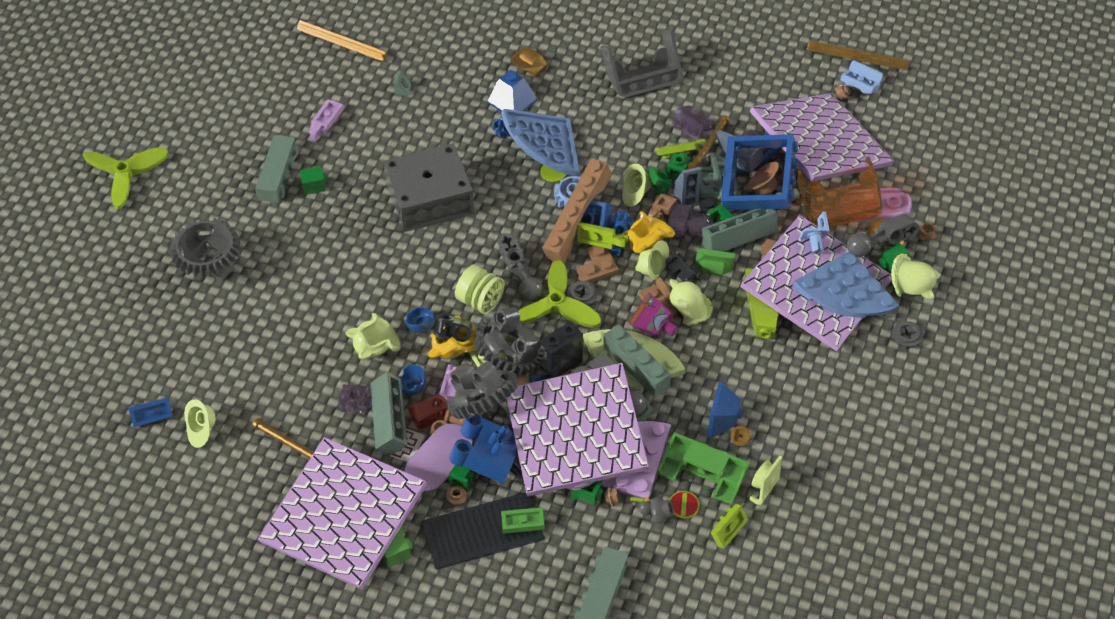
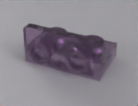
M690 105L677 108L672 120L674 126L695 141L701 138L703 132L712 130L716 124Z

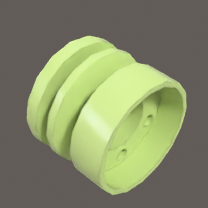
M473 264L460 277L455 290V298L466 305H471L473 309L478 310L482 314H488L498 304L503 294L505 283L502 278L496 277L493 273L488 274L487 270Z

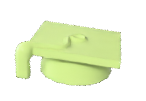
M779 456L773 465L769 460H766L760 466L752 481L753 487L761 488L760 497L757 499L752 495L750 501L757 505L764 503L765 498L780 478L782 456Z

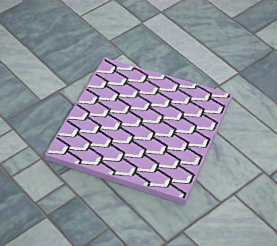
M832 93L752 106L750 109V113L770 135H794L795 141H798L799 149L795 154L797 166L811 182L892 166L894 162Z
M799 215L741 283L740 287L837 351L862 318L844 316L823 309V305L813 299L808 300L792 284L798 278L849 251L847 245L827 233L824 239H822L824 252L817 254L816 251V254H812L810 239H800V234L805 228L819 227ZM864 256L857 257L883 288L886 289L892 281L891 274Z
M623 363L519 385L515 392L507 397L527 497L649 470Z
M324 437L258 540L271 548L362 590L427 483L420 478Z

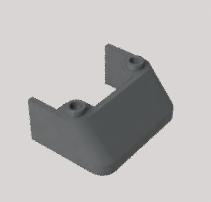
M661 30L665 47L659 48L654 53L655 64L624 72L621 63L614 61L611 47L600 46L606 73L619 96L630 97L677 84L681 81L683 74L672 30Z

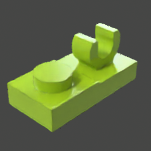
M735 504L732 508H727L726 516H720V522L711 531L717 546L725 549L748 521L742 506L739 504Z

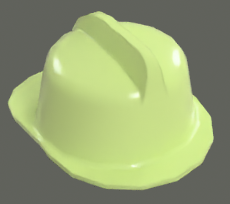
M639 164L630 165L624 174L622 199L624 204L629 207L637 205L651 186L649 174Z
M661 240L652 249L642 251L635 267L636 271L650 276L653 280L657 279L666 266L665 260L669 257L667 243Z
M191 400L187 403L184 414L189 442L197 448L204 446L208 441L216 417L214 410L210 406L204 405L199 400Z

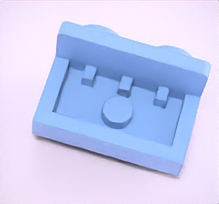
M853 60L849 70L842 74L840 80L849 87H856L865 94H872L879 89L884 74Z

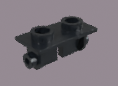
M672 250L671 252L674 256L672 258L668 257L665 260L666 266L675 275L681 270L677 277L682 282L695 283L694 280L696 278L701 281L697 275L699 271L692 264L688 266L685 263L687 259L681 253L677 255Z

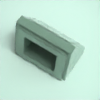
M398 70L394 79L395 95L408 96L411 83Z

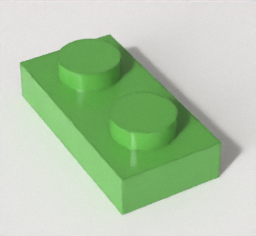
M543 507L501 511L503 534L545 530Z

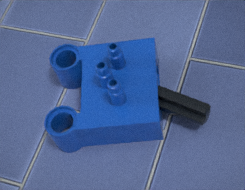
M478 414L473 417L469 416L467 419L465 418L460 432L467 439L477 438L476 443L473 447L465 439L457 440L449 455L450 462L502 484L509 471H511L524 484L521 465L514 459L517 453L514 432L509 430L507 425H497Z

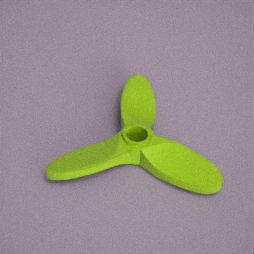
M162 147L152 148L137 153L126 161H119L107 155L89 151L84 152L83 157L92 166L114 175L111 199L113 207L119 210L127 201L132 176L145 173L164 162L168 157V150Z
M555 260L550 267L548 274V296L519 310V323L521 322L522 324L538 319L546 314L560 313L566 319L585 327L595 328L601 325V318L596 311L579 300L565 296L567 291V272L561 260Z

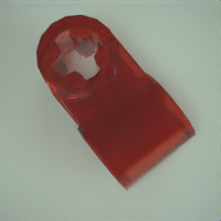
M435 395L427 400L413 404L408 409V412L416 428L424 429L438 420H444L448 409L446 407L447 402L443 396Z

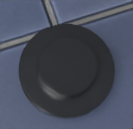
M704 198L699 203L700 210L706 215L711 208L718 206L717 201L713 198Z

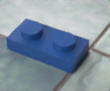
M168 396L128 407L133 427L173 417Z

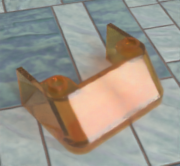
M866 157L865 171L859 175L860 183L827 190L819 182L806 183L802 171H798V193L811 223L819 227L817 219L823 211H826L829 226L881 215L883 203L879 180L870 157Z

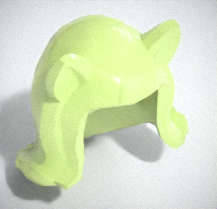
M902 253L898 255L891 269L892 283L898 297L906 293L909 295H922L925 299L933 300L934 294L932 289L941 274L929 264L911 261L907 254Z
M674 279L670 280L673 288L670 293V302L683 315L684 325H697L699 322H704L710 318L711 313H713L712 303L709 301V298H706L705 294H702L696 284L688 281L678 282Z
M372 313V320L362 323L358 328H351L345 333L346 336L353 339L354 349L359 354V359L361 360L380 356L389 349L394 352L401 349L400 339L395 330L392 329L393 327L376 313Z

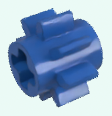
M502 116L500 119H496L492 127L493 131L496 132L495 136L504 139L507 136L510 137L511 135L505 127Z
M619 211L616 215H612L611 228H614L615 232L622 234L628 229L630 230L633 225V217H630L628 212Z

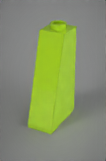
M746 268L744 280L753 269ZM746 291L755 337L775 339L778 312Z

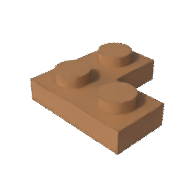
M598 246L587 248V254L591 263L577 267V273L581 281L590 283L619 274V269L608 249Z

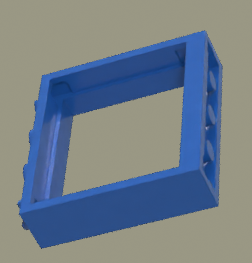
M793 134L728 136L721 196L723 207L727 210L791 208V201L794 198L792 187L796 184L794 169L797 168V158L795 154L799 151L798 141H795ZM786 147L782 195L734 196L738 149Z

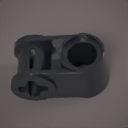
M446 314L437 315L438 324L437 329L434 331L435 336L444 339L453 337L460 342L470 339L473 331L470 321ZM464 327L468 330V333L462 334L458 329Z

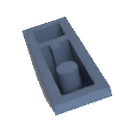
M718 130L716 132L718 144L726 154L728 136L734 135ZM762 148L738 149L737 167L752 172L764 160Z
M701 167L683 170L675 181L674 194L681 209L699 205Z

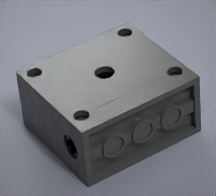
M454 143L384 160L387 187L404 232L474 214L473 190Z

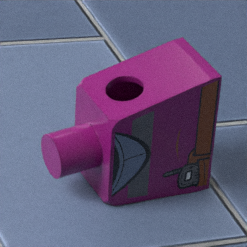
M649 292L628 322L633 328L656 338H660L663 332L673 336L678 329L676 325L671 323L674 315Z

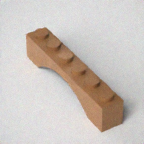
M593 158L590 159L542 247L548 260H561L563 264L566 262L573 247L578 224L585 210L594 197L605 189L612 176L607 162Z

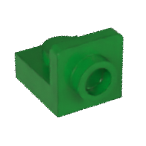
M652 166L647 170L650 182L657 195L664 194L672 186L666 172Z
M720 204L708 211L706 224L709 226L715 222L718 223L732 218L734 215Z

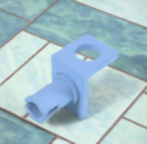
M823 211L817 219L819 228H805L800 234V239H810L812 254H816V251L817 254L824 252L822 239L829 232L826 211Z

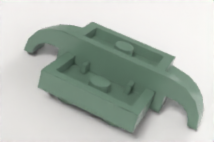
M709 155L707 162H711V167H701L699 196L700 198H717L718 201H721L725 159L720 156ZM735 178L734 196H737L738 185Z

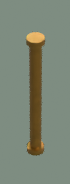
M725 115L720 117L719 124L694 161L689 163L688 169L699 167L717 139L716 132L718 130L722 131L730 123L729 117Z
M257 418L253 422V429L263 431L309 459L312 457L314 451L263 423L262 419Z

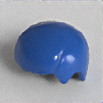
M417 307L406 314V320L404 321L413 333H426L434 324V314L426 307Z
M420 365L406 366L403 368L402 376H398L402 382V393L405 395H417L426 387V374Z

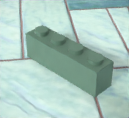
M273 136L255 188L258 201L279 203L281 196H284L285 184L289 182V172L294 167V157L298 155L299 150L295 137Z
M754 209L703 227L704 248L723 252L731 248H737L739 245L753 242L756 239L770 236L778 232L777 212L773 209Z
M618 324L604 334V349L619 363H623V367L654 398L670 388L671 374L623 327Z
M386 372L370 382L375 449L391 456L407 446L402 382L400 378Z
M604 546L602 553L597 554L595 560L597 567L595 572L591 571L589 575V588L583 591L581 598L583 604L581 608H577L574 619H608L628 565V553Z

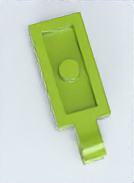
M705 139L658 147L656 152L657 155H662L663 158L672 157L673 153L677 152L690 154V150L694 149L700 152L699 144L705 142Z
M582 222L578 224L577 242L612 249L614 245L625 247V243L629 241V236L626 234L615 235V229Z

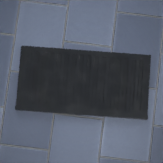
M525 492L422 520L421 523L433 559L434 569L439 570L545 540L542 530L503 534L501 511L534 508L530 496L527 497Z

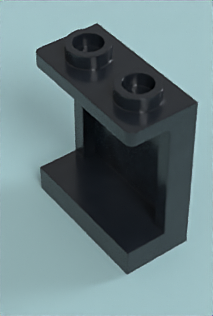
M568 322L540 340V344L547 352V359L540 363V368L550 379L562 375L583 361V333L572 322Z

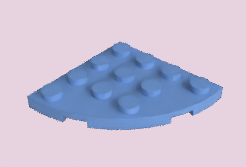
M503 108L501 114L506 129L527 155L553 170L566 175L578 176L580 171L570 118Z
M850 252L798 278L792 284L808 300L813 299L823 305V309L844 316L865 318V316L869 315L883 316L896 311L900 306L858 258Z

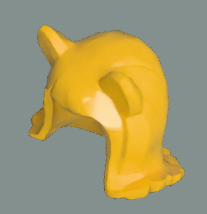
M640 211L641 218L633 223L630 230L622 233L629 236L630 247L635 253L639 254L642 251L652 249L658 241L666 237L672 238L675 235L672 227L658 218L648 216L643 211Z
M473 326L471 337L465 342L457 341L453 337L450 339L439 338L432 333V349L428 356L431 358L440 356L443 359H454L464 352H473L476 349L474 336L477 328ZM464 327L458 329L462 334L468 333V330Z

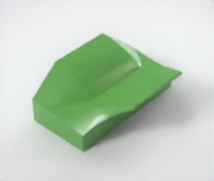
M698 248L696 266L704 273L724 275L733 271L735 253Z

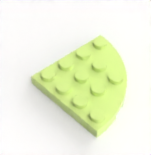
M609 330L592 331L583 334V339L593 359L604 352L614 364H619L604 349V334ZM627 331L671 374V378L685 374V367L666 346L643 334ZM624 368L627 383L634 390L644 388Z

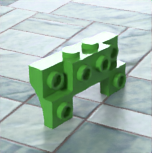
M674 432L657 469V475L676 482L681 470H685L717 483L713 498L732 505L749 469V462Z

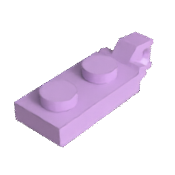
M327 99L311 121V130L309 131L311 140L317 141L322 133L325 134L343 111L344 104Z

